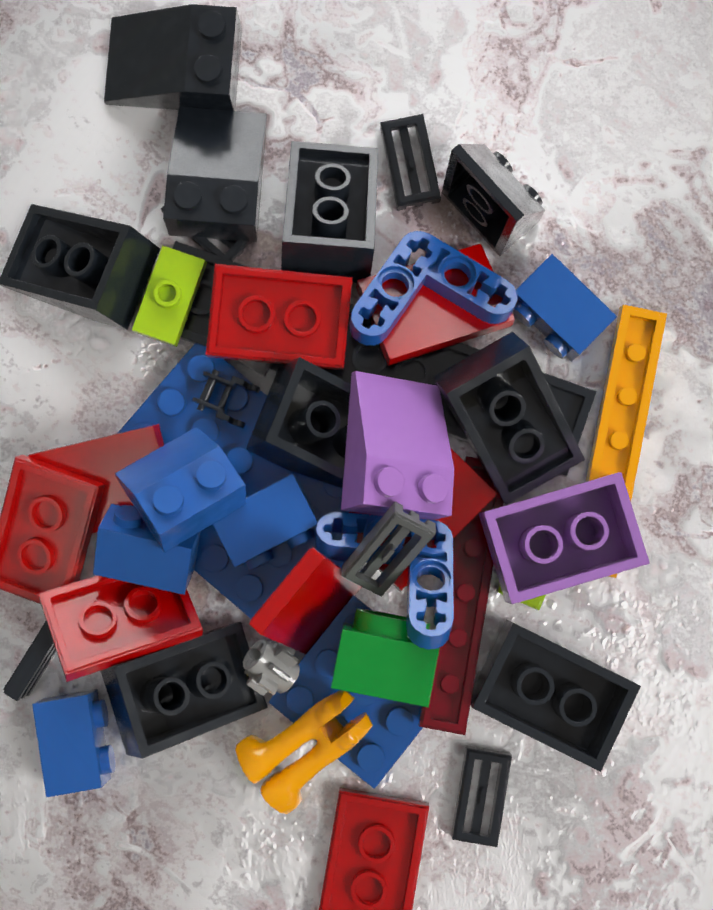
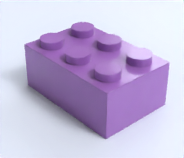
M622 472L479 513L505 602L509 604L519 603L650 564Z

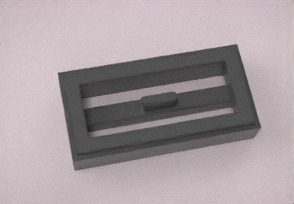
M395 501L342 565L341 576L382 597L436 534V523L428 519L425 522L420 521L419 514L412 510L408 514L403 512V505ZM399 524L398 527L393 531V533L388 537V539L383 543V545L378 549V551L373 555V557L359 572L360 568L365 564V562L370 558V556L375 552V550L380 546V544L385 540V538L390 534V532L395 528V526ZM410 531L414 532L413 537L376 580L372 579L371 577L383 563L389 560L397 546Z

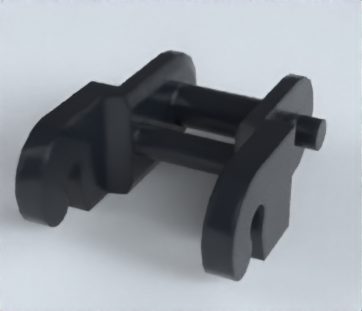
M214 369L212 374L204 371L203 376L208 379L200 399L192 398L193 402L199 404L197 409L202 412L205 407L217 412L216 418L244 429L246 423L226 415L224 407L231 390L237 386L254 393H259L260 387L254 384L251 385L247 381L232 376L231 381L219 377V371ZM216 383L226 386L218 406L209 403Z

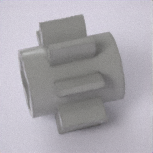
M271 639L257 641L249 649L243 661V668L246 669L245 674L249 676L246 684L262 696L267 691L275 695L276 692L281 694L289 690L296 682L300 672V666L297 664L299 660L293 656L296 650L274 642Z

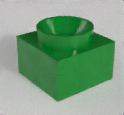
M356 609L353 624L343 623L331 688L429 707L440 648L424 649L412 643L407 634V617L374 610ZM425 622L426 629H430V623Z

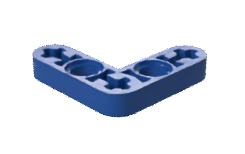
M413 231L402 238L355 304L351 312L349 330L352 337L364 345L382 343L423 285L482 321L490 324H499L511 316L518 300L517 291L508 280L433 235L424 231ZM419 248L426 252L425 257H419L413 265L412 271H410L406 266L409 263L411 252L415 253ZM450 269L462 270L468 277V283L463 286L451 285L446 280L444 273ZM389 279H398L405 284L407 292L402 296L393 297L384 291L382 284ZM477 281L481 283L482 286L480 290L478 289L476 296L474 297L470 294L472 293ZM495 294L503 298L496 307L488 304L489 298L491 299ZM378 303L383 308L378 325L373 324L369 329L363 327V320H368L373 315Z
M333 512L324 515L316 526L315 544L317 550L328 559L346 561L360 544L357 543V533H363L364 539L382 516ZM428 519L436 523V534L431 539L434 540L436 548H429L426 545L408 566L406 629L408 637L418 647L437 649L449 640L454 619L453 536L447 525L440 521ZM397 524L395 528L390 532V535L398 527L399 524ZM410 531L406 537L412 538L415 533ZM332 532H340L341 540H333ZM405 538L397 546L394 554L389 558V560L383 564L391 563V561L404 547ZM379 546L375 550V552L370 556V558L365 563H368V561L373 557V555L378 551V549L381 546ZM423 575H433L441 580L443 586L438 590H426L419 585L417 579ZM426 607H435L433 612L435 630L426 629V623L424 622Z

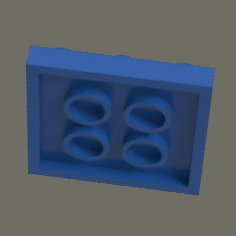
M353 595L298 663L300 672L293 686L284 693L276 692L268 701L269 704L294 723L322 699L340 691L331 688L343 623L353 624L356 609L372 610L356 596ZM349 692L355 699L336 716L337 720L344 727L351 720L366 712L373 726L351 750L339 757L338 760L375 789L423 727L418 726L422 706Z

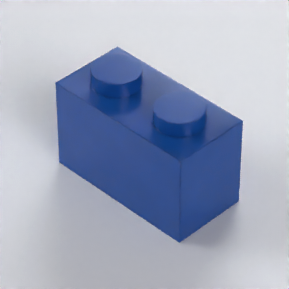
M553 254L516 289L518 300L513 310L516 318L529 328L534 325L546 337L543 342L547 348L557 357L563 359L566 356L571 362L617 317Z
M291 474L247 497L246 505L215 522L213 526L234 567H239L246 563L249 571L274 559L270 550L286 542L290 549H293L314 538L315 535L312 529L317 526L318 519L295 475Z
M111 504L98 527L93 575L185 595L195 569L201 531L164 553L134 506Z
M98 689L43 698L33 703L32 707L46 798L102 788L111 779L110 773L115 772L116 763L112 745H106L103 727L108 726V709L105 700H99Z

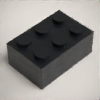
M506 619L473 688L470 705L473 709L601 772L641 685Z

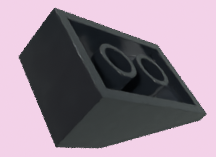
M189 4L112 17L104 103L106 105L179 110V106L235 111L242 36L237 7Z
M179 106L167 172L163 214L169 236H197L208 239L234 241L240 239L257 242L267 113Z
M291 141L282 236L281 270L352 277V283H357V280L371 276L375 247L379 148Z
M458 144L451 150L441 193L491 248L501 256L540 221L545 212V209L541 206L543 204L542 199L534 188L528 184L522 185L513 176L511 164L501 153L497 151L492 153L485 144Z
M31 204L0 276V285L93 321L128 330L160 248L130 225Z
M510 332L433 377L454 418L505 505L585 460L530 346L514 332Z
M301 357L278 368L246 450L287 470L343 488L351 384Z
M235 622L204 632L203 636L100 670L126 755L143 759L268 708L265 697L246 684L249 676L245 674L246 669L243 668V661L249 651V645L241 622Z

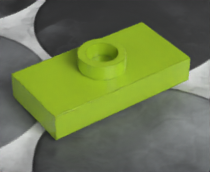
M162 245L132 331L177 347L207 262L204 259Z

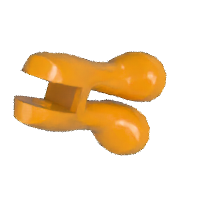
M340 690L322 699L292 725L268 741L256 735H250L236 744L235 751L243 772L248 780L252 783H257L303 744L312 739L317 740V744L310 751L286 766L282 771L273 773L261 785L260 790L264 800L278 812L287 815L296 809L302 800L301 788L323 768L351 750L372 728L373 724L366 712L351 720L344 727L337 720L336 716L355 699L348 691Z

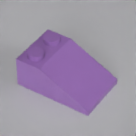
M359 371L352 372L341 510L383 516L396 501L403 505V512L408 514L412 510L419 514V519L436 520L451 516L454 465L438 386Z

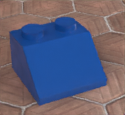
M197 427L115 473V477L164 553L246 505L245 483L221 447Z

